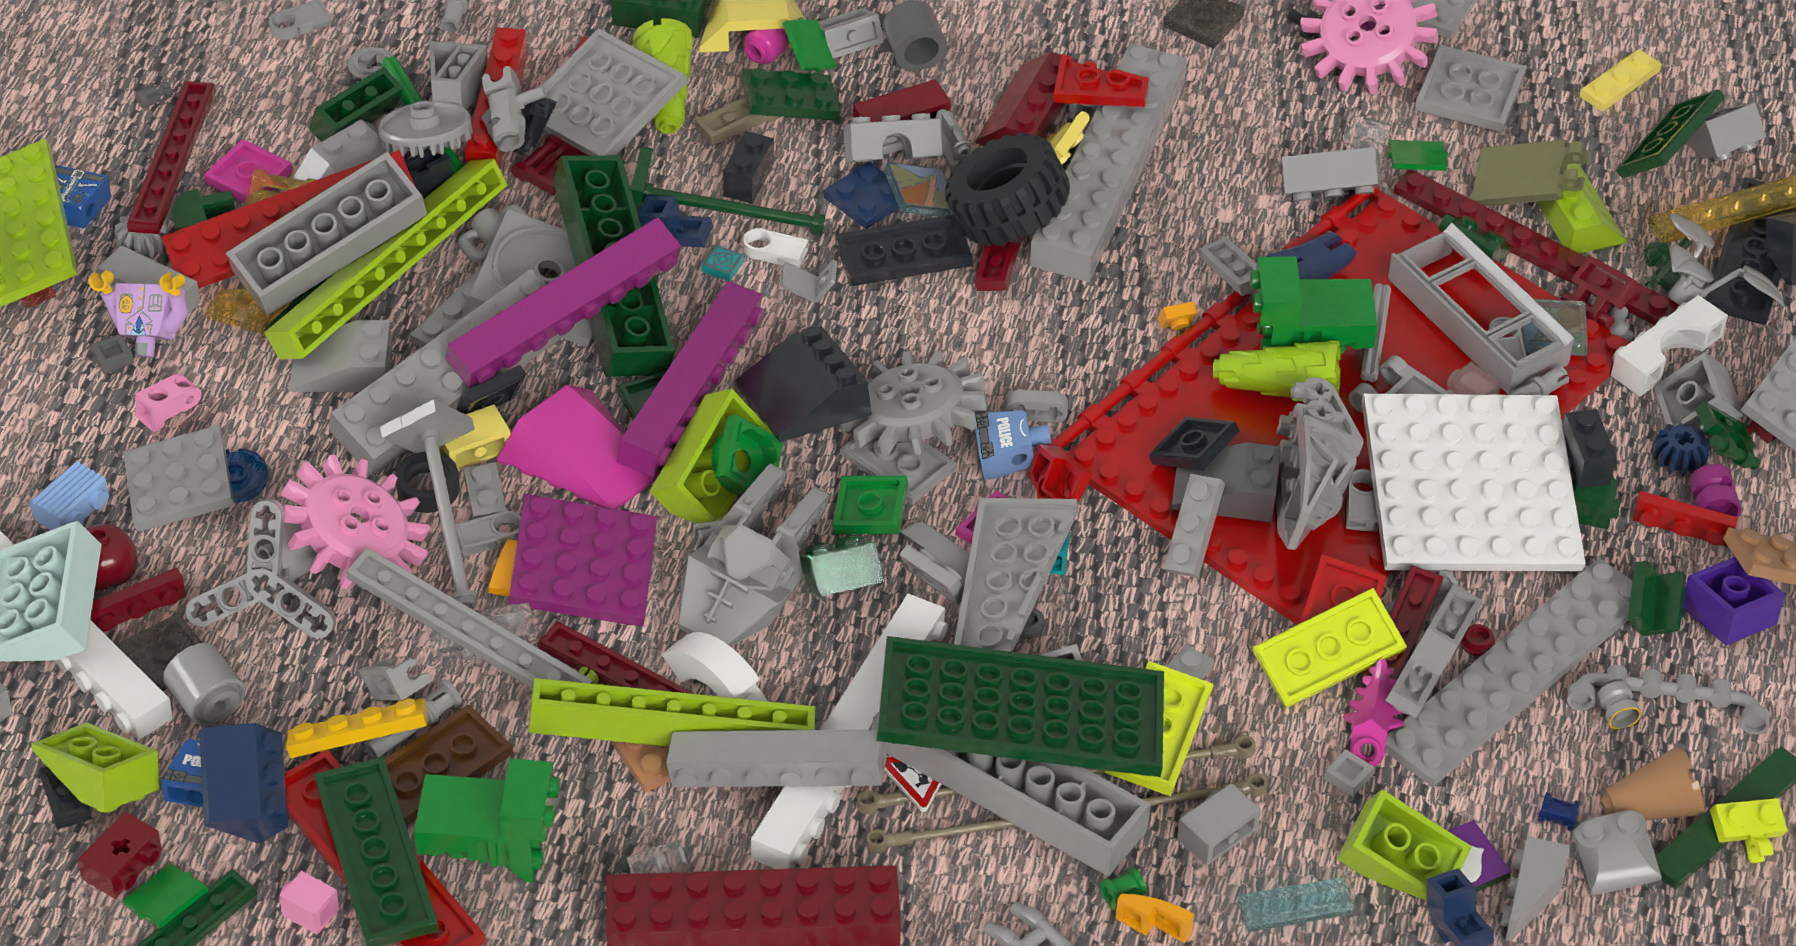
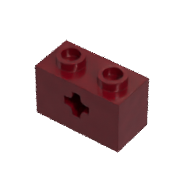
M125 811L77 859L82 880L116 899L124 890L128 891L134 886L138 875L147 866H153L159 860L162 852L159 831Z

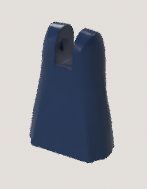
M1329 232L1304 244L1270 253L1265 257H1297L1299 279H1330L1354 260L1356 250L1348 243L1341 245L1342 238L1335 232Z

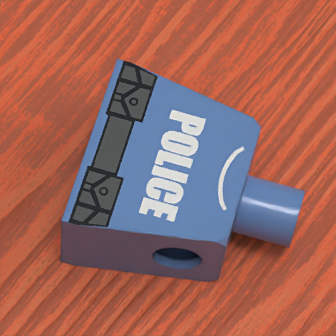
M1023 410L975 413L977 425L975 431L985 480L999 478L1029 468L1034 458L1033 447H1037L1038 444H1052L1048 424L1029 428L1027 415Z

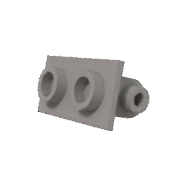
M941 109L936 113V119H940L942 155L950 168L959 166V161L965 156L971 155L974 149L957 121L953 120V114L950 111Z

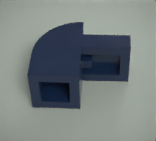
M647 195L638 212L641 227L659 218L679 244L684 247L703 248L713 228L711 217L682 216L676 197Z
M1459 868L1426 879L1427 904L1430 917L1444 944L1452 942L1455 946H1486L1494 943V931L1476 911V888Z

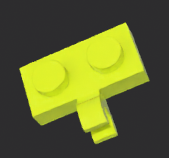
M1778 798L1715 804L1710 809L1719 843L1744 840L1747 856L1751 864L1765 862L1764 856L1773 855V847L1768 838L1782 837L1788 832Z

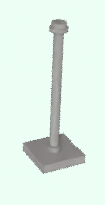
M433 399L415 408L413 411L380 426L383 439L414 453L426 451L456 592L451 597L472 609L476 606L477 596L476 592L469 590L439 447L475 430L471 417Z

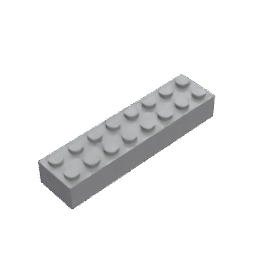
M532 269L527 271L331 412L329 431L358 463L361 459L368 460V473L371 476L386 467L408 450L383 439L380 426L413 411L415 408L433 399L457 410L463 393L480 384L477 383L470 388L467 387L446 360L448 344L546 284ZM557 334L549 339L542 349L536 352L529 351L522 356L516 365L510 368L503 367L495 373L494 377L516 366L521 365L523 367L565 335L559 336Z
M879 712L873 717L872 730H877ZM885 742L887 754L1108 877L1147 832L1151 804L1083 767Z

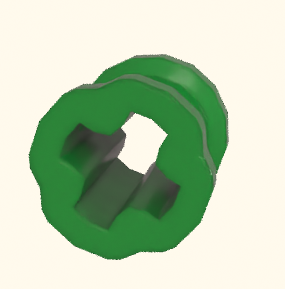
M1135 867L1127 869L1126 874L1112 880L1105 878L1099 884L1101 895L1111 910L1117 909V899L1121 894L1146 896L1147 893L1145 881Z

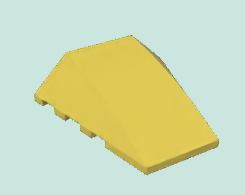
M714 0L699 46V53L729 51V31L785 29L783 22L786 20H797L800 17L804 20L806 19L795 0ZM788 38L789 48H792L791 43H790L789 38Z

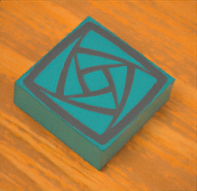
M715 245L702 263V272L731 281L744 263V254Z

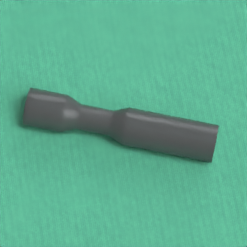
M1125 227L1121 228L1108 249L1114 250L1118 241L1127 232Z

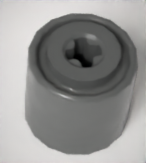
M918 0L904 1L894 6L887 13L883 21V30L894 57L901 68L906 71L927 69L935 66L943 59L947 52V41L930 5Z

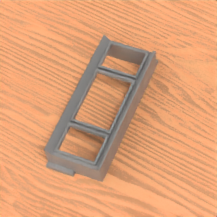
M1453 223L1444 232L1397 255L1395 253L1392 254L1388 279L1507 394L1526 385L1528 379L1533 376L1540 377L1557 365L1562 367L1569 365L1574 337ZM1452 247L1465 259L1431 277L1427 276L1420 269L1451 254ZM1475 268L1522 314L1485 331L1439 285ZM1532 322L1553 343L1516 361L1496 339Z

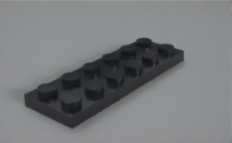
M1744 177L1714 273V280L1711 284L1747 265L1765 275L1778 288L1781 274L1765 249L1766 217L1796 212V190ZM1738 276L1709 292L1706 301L1728 316L1767 325L1774 299L1755 288L1745 278Z

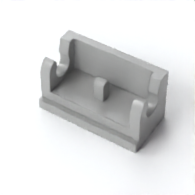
M383 659L371 667H363L358 670L375 700L402 701L432 682L429 673L407 676L408 668L415 666L418 662L417 659H407L396 666H390L393 663L392 659Z

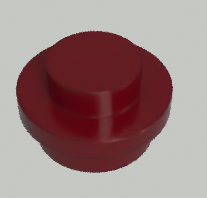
M1474 624L1468 627L1460 643L1465 652L1480 657L1495 645V638L1487 626Z

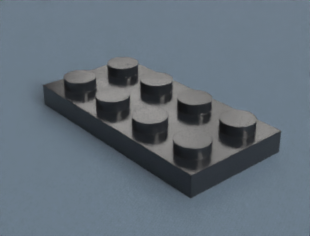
M954 215L835 234V244L850 287L973 265L972 253L964 232Z

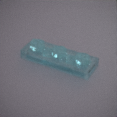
M1343 877L1239 895L1238 900L1248 932L1352 915L1354 907Z

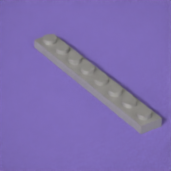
M366 548L346 571L347 579L532 689L534 678L593 684L591 679L369 548Z

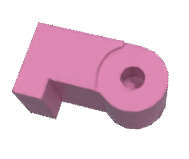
M182 374L172 375L135 393L136 418L155 433L165 426L167 419L179 414L181 411L186 412L197 405L201 399V390Z

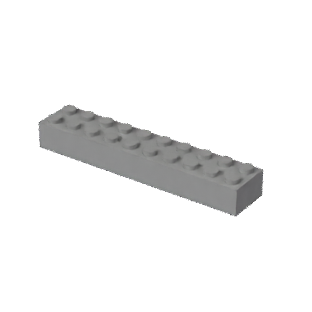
M1129 43L1117 69L1149 78L1146 107L1098 106L1066 170L1070 183L1068 200L1065 206H1061L1060 214L1057 217H1053L1050 220V224L1045 228L1041 227L1036 230L1031 240L1030 266L1090 282L1185 84L1187 58Z

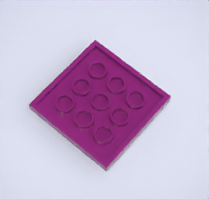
M525 494L508 605L643 626L657 516Z

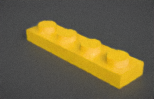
M407 698L397 702L395 705L383 708L374 706L358 714L349 716L335 715L324 722L299 724L293 729L288 730L286 748L289 757L294 758L427 726L428 717L425 698L417 700Z

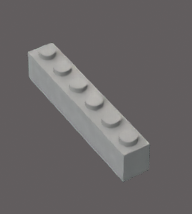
M877 730L673 732L666 764L672 787L882 786L887 751L885 742L876 741Z

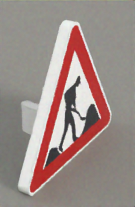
M886 756L884 772L920 811L926 812L935 798L941 783L892 756Z

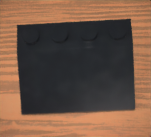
M822 326L807 327L802 332L790 335L735 380L738 389L779 442L872 415L868 381Z

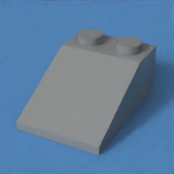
M356 320L344 324L303 359H293L290 392H360L390 371L392 354L390 320Z

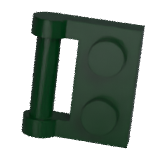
M1447 214L1441 220L1438 227L1439 231L1444 232L1453 223L1492 261L1506 258L1512 249V246L1504 242L1505 237L1491 230L1487 233L1478 227L1479 222L1466 215L1454 218Z

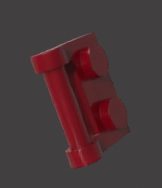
M550 134L545 139V143L523 162L518 161L513 165L511 173L515 178L521 181L526 180L554 196L556 189L553 180L560 157L589 155L569 145L557 136Z

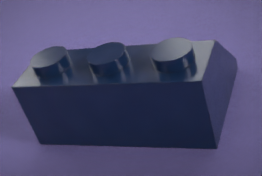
M256 723L204 727L200 729L204 826L255 843H262L288 828L282 733Z

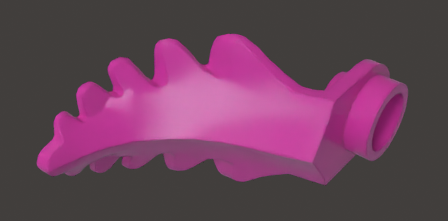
M1380 659L1376 666L1369 668L1372 676H1364L1362 678L1366 688H1356V694L1363 699L1349 701V706L1356 710V712H1349L1343 715V718L1353 725L1350 752L1374 767L1384 759L1388 730L1404 725L1403 720L1394 717V715L1401 714V712L1385 701L1397 680L1389 678L1394 674V670L1387 667V662L1384 659ZM1364 744H1371L1374 747L1375 752L1372 756L1363 754L1362 746Z

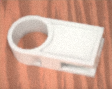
M762 228L749 230L743 238V250L749 258L782 266L787 262L800 268L808 251V248H806L808 244L807 239ZM755 240H763L769 243V245L755 248L750 246L749 243Z

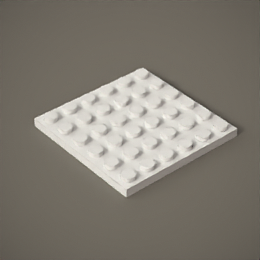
M1364 393L1361 402L1385 570H1410L1411 565L1424 570L1445 569L1448 571H1583L1586 563L1557 395Z

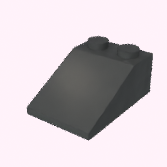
M1249 442L1226 446L1204 470L1177 467L1172 510L1181 509L1190 474L1221 479L1225 483L1217 511L1218 516L1271 522L1276 497L1280 447Z

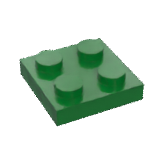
M907 475L842 476L832 524L834 534H900L909 486Z

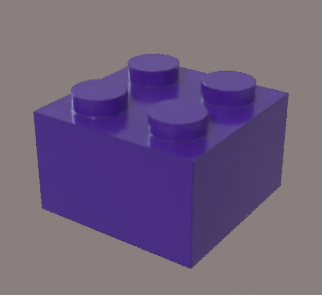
M1736 557L1688 575L1683 609L1724 645H1729L1777 625L1785 593L1769 579L1747 575Z

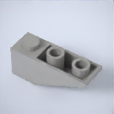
M1527 836L1524 850H1516L1512 870L1519 871L1518 878L1511 876L1507 898L1513 899L1512 906L1505 905L1501 926L1508 927L1505 941L1511 942L1560 893L1570 845Z

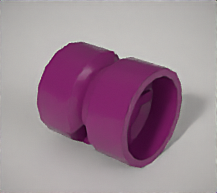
M1709 464L1694 471L1690 476L1689 484L1695 506L1739 517L1741 506L1730 469L1720 464Z

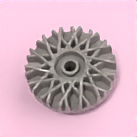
M416 102L388 113L378 125L380 144L383 146V149H386L388 153L400 150L402 157L405 156L407 151H410L412 157L419 154L423 158V151L426 148L431 150L432 155L436 153L444 154V147H449L452 150L460 148L461 141L467 142L471 140V134H473L470 113L464 107L449 102Z

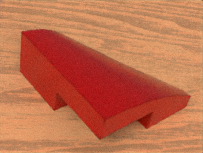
M1038 444L1028 475L1032 485L1036 488L1037 499H1077V502H1079L1088 486L1092 473L1061 447Z

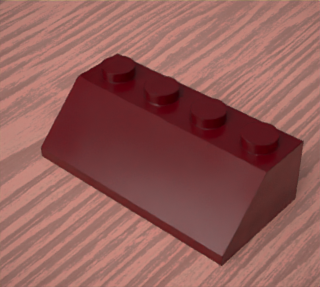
M1050 51L1020 66L975 140L976 144L985 146L987 145L986 142L993 139L999 140L1002 139V136L1009 134L1016 136L1018 133L1034 134L1043 139L1046 138L1066 104L1054 103L1053 94L1061 54ZM1072 58L1073 62L1078 63V59Z

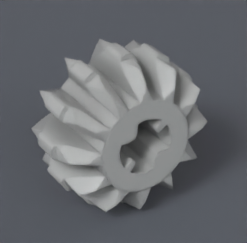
M120 217V222L115 225L114 231L117 248L122 245L143 256H148L152 260L154 252L163 254L165 246L161 236L169 234L165 221L160 234L128 232L127 221L129 217Z

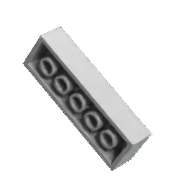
M386 152L226 252L233 273L265 315L268 316L427 215V211L420 192L390 154Z

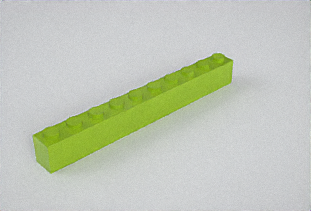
M495 159L469 161L424 199L427 211L426 216L336 272L264 333L278 358L303 359L507 187L508 184Z

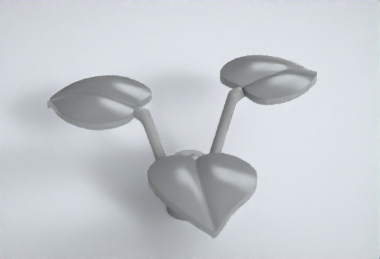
M1676 213L1670 215V219L1677 229L1694 240L1696 244V250L1693 255L1677 244H1673L1670 249L1673 272H1683L1680 276L1681 278L1668 292L1669 296L1677 304L1688 303L1698 295L1705 298L1709 292L1740 276L1745 278L1755 288L1775 299L1779 303L1781 310L1785 307L1781 294L1773 282L1759 271L1747 265L1704 288L1703 285L1706 282L1711 283L1714 277L1697 259L1704 245L1712 249L1715 246L1714 241L1709 233L1695 222Z

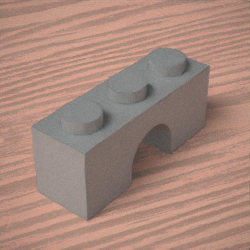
M930 114L912 115V120L901 121L900 115L882 116V122H871L870 117L852 118V123L843 126L846 163L883 159L882 145L888 136H894L902 142L905 159L942 156L940 119H930Z

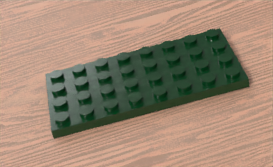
M887 636L876 741L1161 777L1163 768L1164 671Z

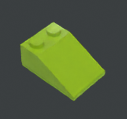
M86 722L32 743V751L77 799L84 804L96 808L99 812L115 811L118 806L130 801L142 800L145 798V795L159 790L158 750Z
M1382 789L1365 803L1337 860L1362 876L1427 901L1426 879L1457 868L1461 870L1472 846Z

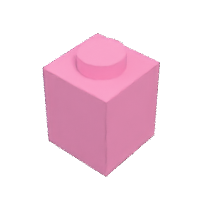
M303 871L293 881H288L283 886L279 895L282 916L317 935L339 911L337 890Z

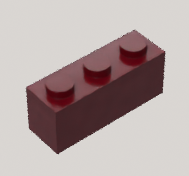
M934 79L853 104V118L870 117L871 122H882V116L900 115L901 121L912 120V115L930 114V119H936V113L941 109L951 112V100L938 81Z

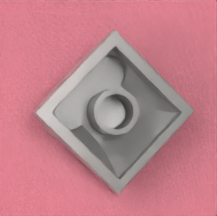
M1626 810L1587 819L1572 831L1591 895L1604 894L1662 880L1647 831L1646 820L1640 813Z

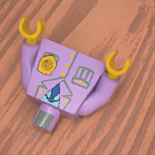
M105 270L101 274L102 280L97 272L93 273L89 277V285L95 291H102L100 295L118 329L119 335L136 339V357L154 358L155 341L173 340L176 332L188 316L185 299L186 289L180 288L185 284V277L178 274L172 279L171 272H168L160 278L159 284L115 283V287H111L110 284L114 280V275L111 271Z

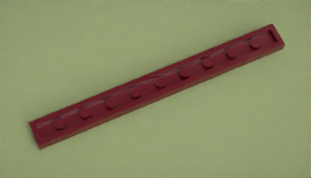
M1412 169L1394 186V194L1441 218H1444L1447 214L1454 218L1462 217V215L1473 218L1479 222L1478 227L1487 233L1491 230L1505 237L1504 242L1512 246L1511 253L1572 284L1574 283L1571 279L1587 258ZM1639 284L1624 307L1627 308L1629 313L1656 325L1662 317H1668L1675 312L1679 304Z

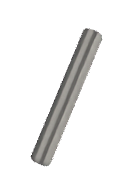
M1378 283L1374 286L1373 298L1378 326L1374 348L1364 349L1360 375L1363 381L1375 382L1378 379L1391 288L1388 284L1382 285Z

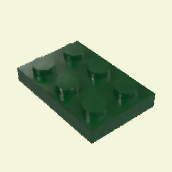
M762 68L742 69L740 79L750 115L838 121L841 111L830 75L798 73L790 70L772 71Z

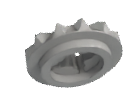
M380 47L360 49L350 56L348 72L352 74L354 80H362L379 70L385 57L390 58L394 55ZM377 61V66H374L372 69H367V67H371L372 64H375V62Z

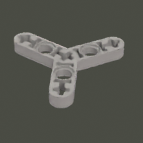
M267 498L254 505L250 514L247 573L191 599L186 605L185 610L186 617L191 624L199 627L207 626L260 601L313 638H323L334 630L336 626L334 612L281 574L285 512L280 502ZM270 506V512L275 513L276 518L269 521L268 531L275 529L276 532L275 534L270 532L258 534V529H264L266 524L265 517L260 516L259 512ZM266 539L272 542L274 554L270 558L262 557L257 552L256 546L259 540ZM263 575H267L269 577L267 583L271 587L277 589L281 584L284 586V589L273 600L270 596L275 592L268 587L260 590L257 587L259 581L256 579V576L260 578ZM234 587L240 591L242 599L239 605H230L225 601L224 592L226 588ZM286 593H293L299 597L300 607L298 610L289 611L284 607L283 597ZM216 600L218 607L206 613L207 619H205L204 615H196L195 610L199 607L198 602L202 606H206ZM310 604L312 609L308 613L314 617H318L320 614L326 617L324 623L327 625V628L322 626L320 629H316L314 627L315 620L309 615H306L303 620L298 616Z

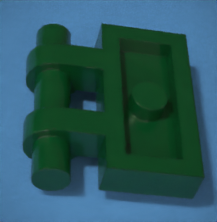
M1703 401L1695 408L1701 421L1699 427L1710 437L1709 445L1715 449L1718 455L1724 458H1732L1733 462L1741 468L1755 470L1759 467L1760 459L1755 457L1753 452L1756 445L1744 423L1706 401Z

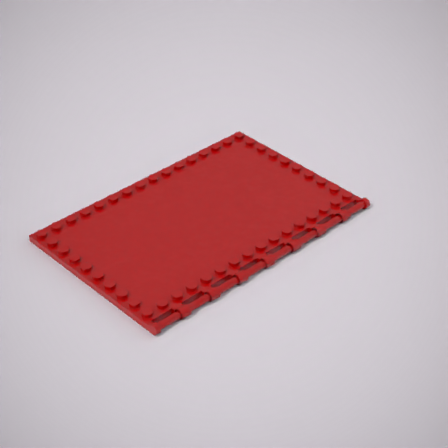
M1376 187L1374 188V193L1361 195L1354 193L1341 205L1333 206L1320 217L1319 223L1300 238H1294L1281 249L1284 250L1304 244L1330 230L1342 238L1341 245L1348 243L1356 250L1354 260L1330 279H1371L1372 291H1374V286L1378 283L1390 286L1391 293L1380 366L1392 355H1396L1451 394L1508 395L1388 279L1392 254L1395 253L1397 255L1442 233L1438 230L1439 226ZM1366 199L1372 201L1352 219L1347 217L1350 212ZM1452 247L1451 254L1420 269L1427 276L1431 277L1465 259ZM1493 261L1542 308L1550 309L1548 313H1550L1551 309H1560L1554 319L1561 309L1577 310L1498 261ZM1475 268L1439 285L1485 331H1488L1489 324L1496 318L1509 317L1512 319L1522 314ZM1234 291L1221 303L1216 302L1202 313V318L1182 335L1174 336L1161 347L1160 353L1139 370L1134 369L1120 380L1119 386L1099 403L1091 404L1077 416V421L1055 439H1051L1052 444H1047L1059 446L1063 449L1086 429L1092 432L1068 452L1069 455L1092 473L1088 485L1170 540H1172L1180 510H1172L1177 467L1152 465L1149 454L1184 417L1237 422L1240 432L1227 446L1247 442L1279 446L1281 440L1290 441L1287 436L1277 434L1280 416H1289L1290 411L1293 412L1295 404H1304L1301 401H1292V398L1262 395L1260 391L1227 388L1226 385H1220L1219 379L1213 378L1214 359H1220L1221 354H1228L1230 351L1260 350V341L1264 337L1263 335H1258L1257 319L1259 313L1253 312V301L1236 315L1229 314L1233 308L1254 293L1241 296L1237 291ZM1583 313V326L1578 328L1583 327L1584 333L1580 334H1584L1585 354L1571 350L1578 354L1570 355L1569 365L1563 367L1568 374L1561 377L1563 379L1569 376L1568 384L1549 393V395H1557L1561 420L1564 418L1565 413L1571 412L1611 376L1614 353L1619 347L1627 346L1631 343L1618 335H1612L1610 329L1598 324L1594 320L1588 319ZM1530 322L1538 330V335L1540 330L1532 322ZM1210 327L1216 330L1194 349L1188 347ZM1521 327V334L1523 338V328ZM1508 333V334H1506V335H1504V336H1502V337L1508 338V337H1512V336H1514V335L1511 334V333ZM1535 339L1533 340L1530 347L1536 346L1535 344L1537 342L1534 343ZM1347 346L1345 352L1341 354V360H1338L1339 368H1341L1339 397L1364 442L1359 455L1356 456V466L1353 471L1358 469L1371 471L1363 413L1358 412L1351 405L1348 396L1361 383L1371 385L1379 394H1385L1393 385H1390L1382 378L1380 371L1375 382L1363 381L1360 375L1365 348L1354 349ZM1526 352V356L1534 352ZM1169 361L1175 363L1174 366L1153 383L1147 381L1149 377ZM1130 395L1134 398L1112 417L1109 418L1105 415L1126 396ZM1367 483L1353 484L1359 491L1370 492L1374 490ZM1346 490L1342 494V507L1336 516L1319 525L1315 530L1311 529L1310 533L1296 550L1287 549L1277 532L1276 500L1271 522L1216 515L1203 560L1204 563L1296 625H1299L1322 554L1386 575L1387 577L1395 571L1384 569L1379 525L1378 532L1346 529Z

